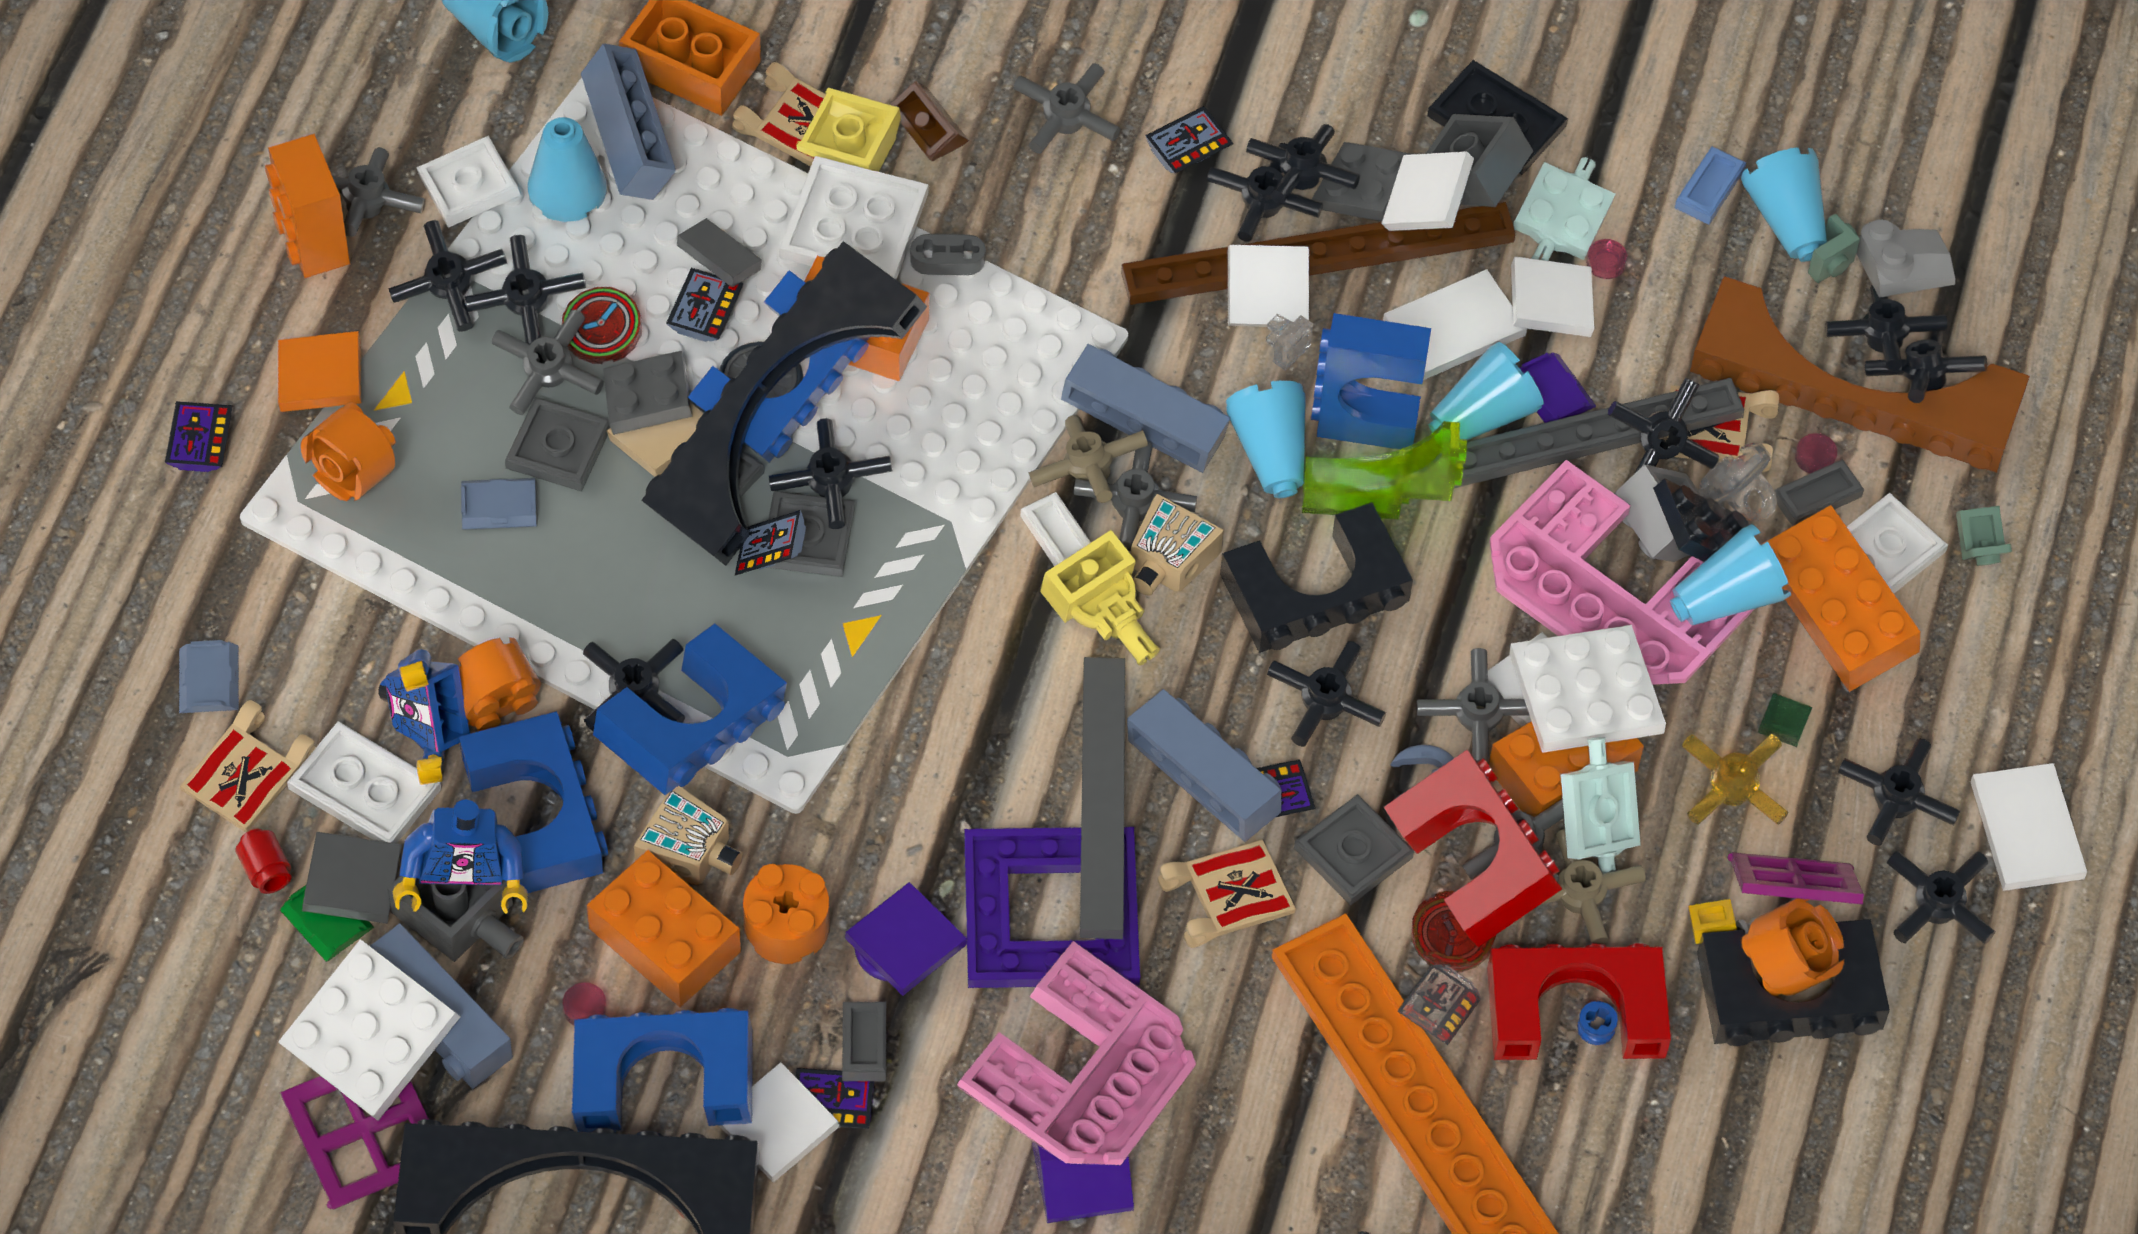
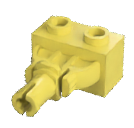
M1110 530L1045 572L1040 592L1064 623L1074 618L1081 625L1096 629L1104 640H1108L1111 636L1116 639L1119 638L1136 659L1137 664L1141 666L1147 662L1146 657L1149 660L1154 658L1159 653L1160 648L1154 644L1137 621L1143 616L1144 609L1136 600V588L1132 578L1136 561L1113 531Z

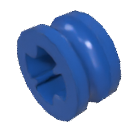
M1601 1001L1586 1004L1580 1012L1577 1025L1578 1034L1589 1044L1604 1045L1614 1037L1618 1022L1616 1011L1612 1006ZM1600 1017L1605 1020L1604 1025H1601L1598 1030L1590 1027L1591 1022Z

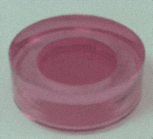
M1601 239L1590 246L1586 264L1588 267H1591L1594 276L1601 279H1614L1625 270L1627 252L1619 242L1611 239Z
M1808 434L1797 445L1795 453L1796 463L1803 471L1811 474L1835 463L1837 447L1829 437L1823 434Z
M578 983L570 987L564 994L562 1001L564 1016L572 1025H574L575 1019H587L593 1015L606 1014L605 995L594 984Z

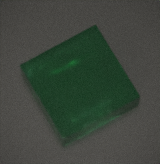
M1773 693L1758 733L1797 747L1813 707Z

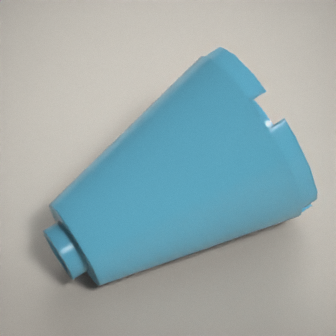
M442 0L443 5L494 57L508 63L519 61L530 54L536 47L531 44L537 33L543 35L547 26L549 13L546 0Z
M565 117L553 119L544 127L527 185L532 205L534 206L535 204L536 207L542 210V215L561 222L578 221L586 218L587 212L596 206L598 209L603 204L607 193L605 174L580 124L573 119Z
M1799 147L1790 148L1756 161L1758 169L1749 174L1748 168H1746L1742 173L1741 180L1744 188L1791 258H1799L1800 262L1811 261L1813 250L1827 243L1819 160L1812 148H1808V154H1801Z
M1499 341L1490 346L1431 411L1432 422L1428 426L1441 444L1446 441L1450 445L1462 443L1536 413L1542 408L1544 401L1536 383L1528 371L1523 374L1516 365L1520 360L1506 345Z
M1279 380L1271 381L1272 389L1259 391L1257 384L1246 387L1227 398V415L1231 417L1230 421L1264 491L1273 494L1275 498L1293 496L1298 492L1297 488L1304 484L1306 395L1301 383Z
M1751 524L1741 529L1673 589L1675 598L1670 600V604L1680 622L1687 620L1693 626L1778 603L1791 596V591L1782 589L1783 586L1789 583L1773 549L1768 542L1760 545L1754 536L1761 533L1756 526Z

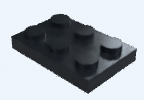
M1663 479L1653 488L1678 550L1703 562L1741 529L1749 526L1747 519L1736 510L1732 512L1720 506L1714 499H1706L1694 493L1685 485L1680 486L1667 479Z

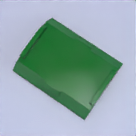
M306 885L289 896V899L280 909L283 915L326 962L375 928L370 921L302 911Z

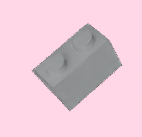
M1644 464L1614 494L1631 505L1629 514L1623 522L1630 528H1633L1639 537L1638 544L1641 550L1652 559L1675 562L1689 555L1678 550L1653 488L1663 479H1667L1677 485H1685L1694 493L1702 495L1686 473Z

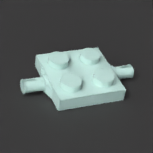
M1581 158L1574 174L1548 163H1543L1513 224L1515 230L1530 236L1539 244L1531 259L1539 260L1541 255L1544 254L1541 260L1548 261L1553 250L1569 253L1582 260L1585 259L1615 197V193L1588 181L1593 169L1596 167L1592 159H1590L1586 170H1584L1588 158Z
M1599 737L1587 739L1590 764L1581 770L1561 774L1567 857L1571 859L1598 858V867L1601 872L1608 873L1616 871V855L1627 848L1640 846L1641 844L1634 762L1620 761L1608 763L1605 745L1606 738Z

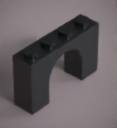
M1373 502L1335 515L1332 537L1349 568L1351 578L1344 586L1334 592L1323 595H1308L1288 587L1277 575L1260 540L1222 553L1220 576L1259 653L1270 649L1281 650L1289 646L1293 641L1308 636H1321L1331 628L1345 623H1359L1369 615L1383 610H1397L1410 601L1413 579Z
M1871 919L1836 922L1844 942V948L1838 950L1839 962L1844 960L1843 968L1839 974L1830 978L1831 987L1826 993L1807 1002H1789L1779 999L1768 993L1759 984L1753 973L1750 957L1746 955L1742 947V937L1745 935V930L1702 933L1697 957L1714 1044L1727 1043L1730 1046H1743L1751 1041L1758 1040L1782 1043L1794 1037L1812 1036L1815 1039H1826L1839 1033L1854 1032L1857 1035H1870L1878 1030H1883L1890 1008Z

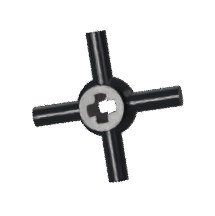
M1323 124L1313 138L1298 137L1292 139L1287 144L1286 149L1254 138L1249 140L1246 149L1247 153L1279 163L1280 170L1284 174V177L1271 193L1273 201L1282 204L1294 189H1312L1318 185L1320 178L1352 189L1357 188L1360 174L1327 164L1326 157L1322 153L1335 134V130L1331 125Z
M1279 143L1278 147L1286 149L1287 144ZM1270 161L1269 166L1254 169L1247 178L1213 166L1207 177L1208 182L1241 192L1248 211L1237 236L1244 242L1252 240L1262 218L1276 215L1282 207L1319 218L1323 208V203L1291 193L1282 204L1273 201L1271 193L1283 178L1279 163Z
M432 220L424 224L433 254L427 263L424 276L391 287L389 292L393 303L428 291L438 298L447 299L457 330L464 332L473 327L463 297L469 289L472 276L507 264V259L502 248L470 260H466L459 254L449 252L439 221ZM450 273L451 276L449 278H446L445 275Z
M514 235L509 239L514 270L506 277L502 289L465 296V302L468 312L506 305L511 312L521 315L525 342L531 344L534 340L541 338L538 314L545 308L550 295L584 289L587 286L583 272L546 280L540 272L530 269L526 238L524 235ZM528 289L529 293L524 295L523 291Z
M1873 285L1870 287L1873 304H1871L1869 313L1863 319L1825 322L1826 337L1865 335L1870 348L1884 353L1886 367L1891 371L1899 370L1902 367L1899 349L1903 345V339L1909 333L1947 331L1946 315L1907 317L1905 315V308L1901 303L1889 299L1888 296L1879 297Z
M1931 331L1928 333L1926 340L1916 341L1906 347V359H1901L1902 367L1899 370L1891 371L1887 369L1885 360H1867L1865 362L1866 376L1904 375L1910 379L1909 400L1913 403H1920L1923 401L1926 391L1938 390L1945 386L1947 382L1946 373L1986 372L1987 357L1986 355L1948 357L1942 353L1943 333L1941 331Z
M1685 377L1667 411L1654 412L1648 417L1617 401L1611 404L1608 410L1609 416L1639 431L1640 443L1645 453L1634 474L1644 464L1656 467L1660 459H1670L1679 453L1710 469L1716 466L1719 455L1688 439L1687 426L1682 419L1699 384ZM1661 429L1670 432L1667 440L1657 438Z
M823 418L816 423L819 450L812 455L807 469L769 475L771 492L810 486L814 492L826 499L829 527L831 529H841L845 526L842 497L850 491L854 479L892 472V463L890 456L852 462L847 455L843 454L835 446L833 421Z
M671 639L647 662L638 658H629L619 663L595 642H590L585 647L583 655L610 676V696L597 708L628 687L663 717L683 723L685 715L658 694L659 679L657 676L684 651L682 645L677 640ZM597 708L584 719L585 724L592 731H594Z
M1348 641L1333 667L1319 668L1310 676L1275 660L1271 663L1267 675L1302 691V701L1308 709L1291 737L1296 745L1305 747L1321 720H1332L1344 711L1377 727L1382 725L1386 712L1352 697L1351 686L1346 680L1347 674L1362 650L1357 643Z
M1918 738L1904 765L1893 766L1882 774L1844 758L1838 773L1874 789V797L1880 812L1867 835V840L1877 846L1882 845L1895 818H1904L1917 809L1953 826L1955 825L1961 810L1926 795L1924 785L1918 774L1932 747L1927 740Z
M1896 851L1889 858L1887 864L1917 888L1915 900L1918 908L1893 932L1898 941L1904 944L1907 943L1928 921L1934 924H1945L1953 919L1982 943L1986 944L1991 940L1996 931L1966 907L1967 893L1964 888L1988 865V859L1984 854L1975 852L1955 873L1941 870L1929 876L1899 851Z

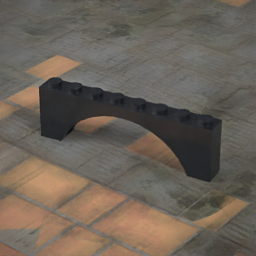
M843 241L838 248L832 249L825 256L822 262V269L812 281L806 282L797 294V301L787 313L781 314L772 326V333L766 341L751 351L746 361L747 365L737 378L734 377L727 382L722 390L720 400L713 409L706 411L699 418L696 430L688 441L681 443L674 450L671 456V463L664 472L655 476L649 482L646 488V495L641 501L726 566L751 534L740 502L739 464L744 439L751 421L768 393L795 366L825 348L841 342L866 337L903 339L927 308L925 303L915 293Z
M431 1119L419 1120L417 1123H405L393 1219L396 1234H447L451 1226L466 1210L493 1190L525 1176L563 1169L602 1171L638 1182L669 1201L687 1219L697 1234H753L759 1170L758 1141H751L745 1136L730 1135L724 1139H712L698 1133H685L680 1137L662 1136L658 1132L648 1130L640 1131L633 1135L618 1134L617 1131L607 1128L595 1129L593 1132H575L573 1129L565 1126H554L549 1128V1130H535L522 1124H509L505 1128L486 1127V1125L479 1122H464L461 1126L443 1125L441 1122Z

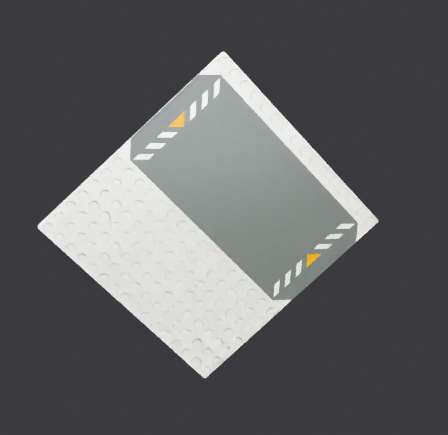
M581 78L547 123L553 119L565 117L573 119L580 124L606 177L607 193L603 204L598 209L596 206L587 212L586 218L570 222L549 219L542 215V210L536 207L535 204L534 206L532 205L527 185L541 135L546 126L545 124L509 170L518 187L520 196L472 217L448 248L449 252L459 254L466 260L502 248L507 259V264L473 275L469 289L463 295L464 300L465 296L502 289L506 277L514 270L509 239L514 235H524L530 269L540 272L546 280L582 272L586 280L587 288L550 295L545 308L538 314L541 337H555L564 323L567 309L582 294L595 289L618 291L628 297L637 310L638 327L633 339L620 351L606 356L584 354L569 343L567 348L571 354L572 365L604 381V368L682 351L690 395L712 366L719 370L723 360L731 351L747 343L766 341L772 333L771 330L774 322L779 316L764 301L789 270L805 281L812 266L779 258V248L808 173L652 97L676 171L653 200L620 195ZM705 218L762 259L761 270L742 281L744 285L723 332L718 340L712 342H704L677 334V331H674L666 324L691 267L712 273L677 246V236ZM916 227L897 281L929 292V321L900 381L847 365L841 373L843 379L840 385L831 394L825 393L816 404L818 410L813 419L805 426L799 425L790 437L793 440L790 447L780 458L774 457L769 463L743 443L742 447L743 452L764 465V474L740 498L744 518L748 526L766 521L769 518L773 497L769 475L807 469L812 455L819 450L816 423L820 419L828 418L833 421L835 446L843 454L847 455L852 462L890 456L892 472L857 477L854 479L850 491L842 497L843 500L855 501L843 577L774 568L756 569L734 576L740 549L725 566L641 500L646 495V488L654 476L612 443L609 436H607L582 492L506 469L505 459L531 404L523 415H518L510 409V404L528 376L524 370L523 359L493 345L492 338L497 330H501L525 342L522 317L511 312L506 305L469 312L473 327L467 331L459 332L448 300L438 298L428 291L411 297L406 301L361 359V403L357 405L377 426L383 425L387 427L394 435L396 443L392 446L395 456L393 471L356 501H354V497H351L348 501H343L327 492L313 477V474L318 470L312 460L305 463L301 453L302 439L345 405L324 407L240 514V519L243 526L474 647L495 638H501L504 644L510 643L509 637L515 638L541 682L594 710L610 696V676L583 655L585 647L590 642H595L620 663L629 658H638L647 662L671 639H675L682 645L684 651L657 675L659 679L658 694L685 715L683 723H701L717 716L722 711L718 702L681 671L686 644L715 623L785 680L787 685L783 700L785 706L777 718L770 722L767 720L755 728L752 735L745 742H736L725 751L718 762L713 765L707 764L704 767L783 809L797 814L805 808L1031 481L1028 472L1041 467L1067 429L1065 420L1070 416H1076L1080 409L1061 400V395L1066 377L1087 344L1098 349L1108 350L1117 357L1128 340V332L1126 329L986 260L982 270L973 275L921 274L911 266L910 247L916 237L931 233ZM924 251V258H932V251ZM964 251V258L971 259L972 254ZM449 273V274H447V275H445V276H446V278H449L451 275H450V273ZM528 289L523 291L524 295L529 293ZM597 301L589 304L581 311L586 318L579 328L581 336L595 344H604L614 340L624 328L625 318L622 310L617 307L604 326L584 330L582 329L583 325L598 320L611 302ZM810 357L800 363L803 376L807 372ZM564 380L556 387L547 388L542 386L535 396L609 419L605 382L598 395ZM535 478L537 526L462 530V481ZM810 486L778 490L779 492L821 497Z

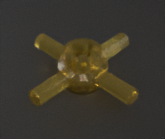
M1691 734L1685 739L1682 747L1711 770L1709 781L1712 790L1687 813L1693 823L1699 825L1722 803L1729 806H1738L1747 800L1777 825L1783 822L1788 815V811L1759 788L1760 774L1758 769L1782 747V743L1777 736L1770 734L1748 756L1735 752L1727 754L1723 758L1695 735Z

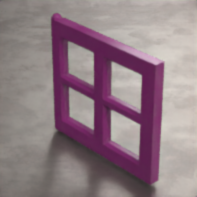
M1735 852L1730 853L1727 857L1732 863L1742 893L1863 905L1864 893L1854 873V866L1850 863Z
M319 1076L280 1092L284 1105L328 1198L326 1204L328 1209H337L398 1183L400 1163L388 1166L374 1134L408 1119L410 1123H417L419 1120L428 1119L411 1081L398 1095L401 1103L389 1107L379 1120H376L371 1115L365 1117L361 1107L341 1092L354 1122L322 1136L318 1135L304 1104L338 1089L322 1076ZM363 1139L378 1172L342 1187L327 1153Z

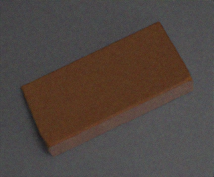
M916 80L890 104L900 108V123L930 161H934L962 147L969 141L929 89Z

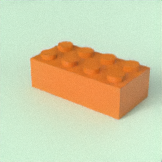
M1832 505L1766 541L1778 558L1789 583L1782 587L1784 590L1791 591V596L1785 599L1849 692L1920 652V630Z

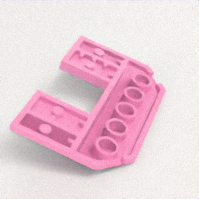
M1565 460L1490 537L1489 542L1496 591L1557 636L1632 625L1652 685L1686 683L1754 609L1693 626L1687 620L1680 622L1671 607L1670 600L1675 598L1673 589L1704 563L1692 556L1647 604L1641 602L1584 561L1627 517L1631 505Z
M1073 941L1038 983L1030 997L1099 1046L1072 1083H1069L999 1032L960 1079L957 1086L1031 1141L1065 1163L1121 1165L1194 1069L1196 1062L1192 1051L1185 1050L1180 1035L1183 1032V1027L1179 1016Z

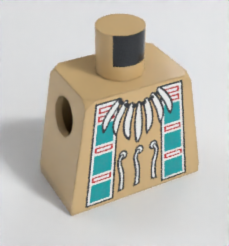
M1157 494L1131 546V555L1136 561L1134 569L1138 571L1133 578L1136 590L1150 596L1161 583L1175 592L1182 591L1219 556L1222 551L1224 530Z
M677 786L665 796L634 845L635 861L649 850L682 880L694 885L701 884L712 867L733 875L740 865L743 853L726 845L729 840L727 819L680 786Z

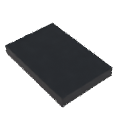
M1472 60L1430 105L1427 112V117L1443 127L1453 114L1514 117L1533 150L1519 172L1520 175L1527 171L1566 128L1568 118L1475 60Z

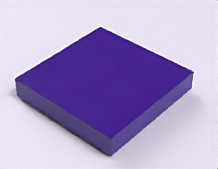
M910 882L845 932V939L902 996L967 945V938Z

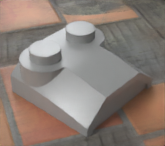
M1882 219L1869 222L1863 226L1861 235L1858 236L1860 241L1856 254L1879 297L1955 285V274L1951 256L1937 230H1900L1893 223Z

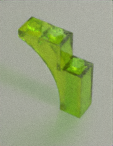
M1443 421L1434 432L1421 441L1385 454L1359 458L1306 457L1302 513L1336 515L1373 502L1381 519L1399 520L1401 504H1409L1410 499L1452 501L1454 486L1462 485L1463 464L1466 462L1467 439H1460V422Z

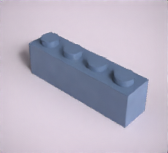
M603 43L581 72L582 80L619 194L653 200L675 173L676 168L637 50Z
M1087 344L1066 377L1061 395V400L1128 435L1143 430L1147 441L1152 444L1153 448L1201 473L1205 471L1225 438L1231 418L1223 414L1218 407L1204 404L1187 395L1183 389L1177 386H1169L1152 377L1146 370L1133 367L1117 359L1110 351L1098 349L1090 344Z
M1162 689L1127 718L1128 741L1244 842L1249 840L1281 813V787L1270 774H1262L1256 769L1241 749H1233L1228 745L1212 724H1204L1193 714L1189 705L1181 698L1175 699L1166 690Z
M400 923L370 945L376 952L460 1016L459 1020L435 1049L443 1058L442 1063L445 1069L455 1080L459 1081L462 1078L474 1089L513 1058L509 1036Z

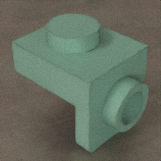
M1837 214L1828 218L1826 224L1827 243L1813 250L1808 274L1817 283L1830 276H1839L1855 260L1860 238L1855 229L1850 224L1844 223Z
M2000 506L1956 512L1963 560L1976 559L1977 566L2001 563L2000 556L2012 552L2011 544H2005Z

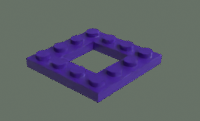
M1081 827L964 829L968 988L1036 987L1073 941L1135 986H1140L1134 827H1124L1123 939L1095 938V940L1010 941L1008 874L1081 873Z

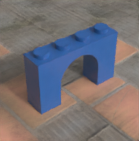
M789 270L764 303L778 316L787 313L797 301V294L805 282ZM870 337L841 342L810 356L807 372L797 387L782 396L764 399L751 421L744 444L769 463L774 457L780 458L790 447L793 441L790 437L799 425L805 426L813 419L818 410L816 404L825 393L831 394L840 385L843 379L841 373L851 361L853 363L857 362L864 355L869 346L867 340ZM712 366L688 398L702 411L712 410L720 400L724 386L731 379Z
M1334 313L1331 329L1323 328L1319 349L1320 354L1311 420L1318 421L1317 437L1412 452L1421 396L1377 390L1362 385L1355 380L1361 378H1382L1423 385L1431 328Z
M715 623L686 644L681 671L718 702L722 711L717 716L701 723L687 724L675 722L660 715L628 687L597 708L593 735L664 795H667L677 786L683 787L694 778L696 772L707 764L713 765L718 762L725 751L736 742H745L752 735L755 728L766 720L770 722L777 718L785 706L783 700L787 682Z
M557 711L459 736L461 757L472 792L515 781L528 780L545 784L553 789L563 801L559 814L546 827L532 833L516 836L521 845L524 876L523 879L519 880L520 885L524 886L527 893L603 874L602 857L608 856L605 837L602 831H594L591 822L597 820L594 802L591 795L583 796L581 786L586 785L583 767L580 760L572 761L570 750L575 749L572 732L569 725H561Z
M724 1008L717 1012L709 1013L682 1010L670 1015H652L641 1012L635 1013L630 1017L610 1018L605 1015H593L587 1019L574 1020L572 1115L578 1132H593V1130L599 1128L622 1131V1090L624 1080L630 1069L639 1060L660 1051H677L687 1054L697 1060L704 1068L703 1107L708 1126L752 1124L753 1029L748 1011H739L734 1008Z

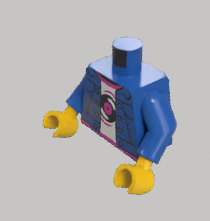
M422 649L416 650L401 660L398 664V669L387 674L378 689L379 697L389 703L392 725L395 730L414 740L424 751L423 759L417 760V774L420 785L443 782L441 766L444 762L445 750L460 743L459 736L470 734L468 720L465 715L464 696L458 665L454 663L431 662L432 657L430 653Z
M460 800L454 805V808L434 809L429 822L420 825L405 839L399 873L400 876H403V882L398 883L393 889V899L398 910L400 908V900L405 895H413V912L420 908L421 898L415 885L417 878L421 884L502 885V880H506L507 886L502 892V910L508 914V899L517 897L522 901V912H525L528 893L524 886L520 885L519 880L524 878L521 845L519 840L506 826L497 823L494 810L479 809V806L471 800Z

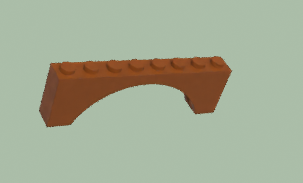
M1726 276L1722 279L1700 335L1690 372L1711 381L1732 378L1734 386L1746 393L1766 390L1776 391L1779 394V403L1808 410L1822 418H1832L1853 425L1859 430L1871 431L1890 437L1898 443L1911 444L1929 450L1935 455L1947 456L1968 463L1974 468L1987 469L1996 473L2030 378L2029 375L1991 363L1987 366L1986 372H1980L1963 382L1938 390L1926 391L1924 399L1920 403L1911 402L1908 398V393L1886 392L1854 385L1815 366L1787 342L1768 312L1762 288Z

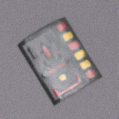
M1430 965L1397 1011L1448 1046L1477 1006L1481 997L1473 982L1448 965L1445 967L1443 965Z

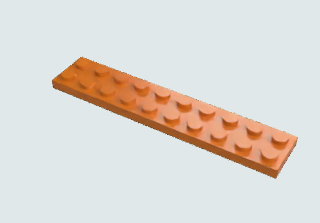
M1346 913L1273 949L1272 959L1452 1234H1559L1425 1031L1397 1011L1404 1002L1403 998ZM1407 1006L1403 1012L1408 1014L1409 1007Z

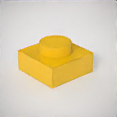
M1730 899L1688 906L1696 944L1700 943L1702 933L1737 930Z

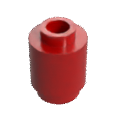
M258 828L242 835L240 842L235 848V852L252 886L259 888L263 894H271L287 886L291 881L289 873L291 865L274 832Z

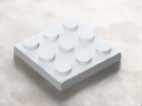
M815 156L780 245L779 258L812 266L817 255L825 258L832 249L838 248L844 241L897 280L926 202L929 184Z
M1632 625L1511 643L1509 654L1542 753L1588 746L1587 739L1603 737L1606 738L1605 743L1664 734L1666 722Z
M360 939L278 1042L372 1117L379 1120L459 1020L460 1016Z

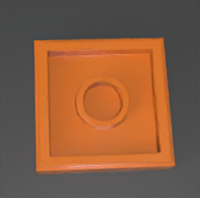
M358 331L278 340V405L281 412L342 406L349 402L361 403V339Z

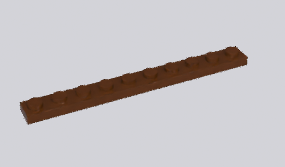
M1501 202L1496 207L1476 206L1458 209L1452 228L1389 231L1382 225V222L1241 245L1309 247V276L1514 243L1516 232L1506 202ZM1228 247L1123 263L1121 275L1129 305L1228 289Z

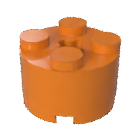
M349 402L344 407L335 411L302 439L301 453L305 463L312 460L318 470L313 474V477L327 492L343 501H348L351 497H354V501H356L393 471L395 456L392 446L395 445L396 440L387 427L383 425L377 426L363 413L357 404Z
M509 637L510 643L504 644L501 638L488 640L473 647L458 658L461 664L459 672L464 696L465 715L468 725L476 727L478 731L497 727L501 722L500 718L514 711L517 715L525 714L538 704L535 696L540 690L541 682L515 638Z
M767 864L760 868L758 874L748 884L743 897L744 931L746 937L755 947V951L768 961L779 964L800 962L802 957L812 952L814 954L818 952L825 944L829 934V895L824 879L819 874L798 865Z
M1796 898L1754 919L1748 934L1742 937L1743 950L1747 956L1752 958L1756 970L1762 977L1764 988L1771 995H1796L1836 976L1842 970L1844 960L1839 962L1838 950L1844 948L1843 937L1836 921L1821 904L1814 907L1807 903L1809 899Z

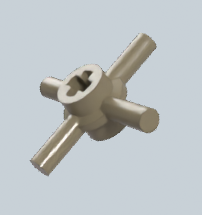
M1070 416L1065 420L1070 439L1066 444L1067 453L1064 459L1028 472L1033 487L1072 475L1075 479L1088 480L1097 501L1106 503L1112 498V492L1106 479L1111 473L1110 465L1113 458L1148 446L1144 431L1142 430L1105 443L1098 434L1085 432L1078 416Z
M1562 829L1556 833L1566 868L1559 874L1558 883L1562 890L1542 904L1561 900L1569 911L1582 914L1591 943L1605 944L1608 941V937L1598 906L1604 901L1607 890L1645 882L1644 869L1640 865L1602 873L1600 868L1591 861L1568 858L1565 829Z

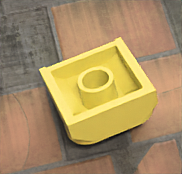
M827 88L826 96L801 142L799 141L796 145L797 151L812 157L818 156L879 172L896 140L901 119L900 108Z

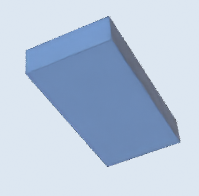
M1711 146L1677 198L1675 209L1710 225L1742 176L1746 162Z

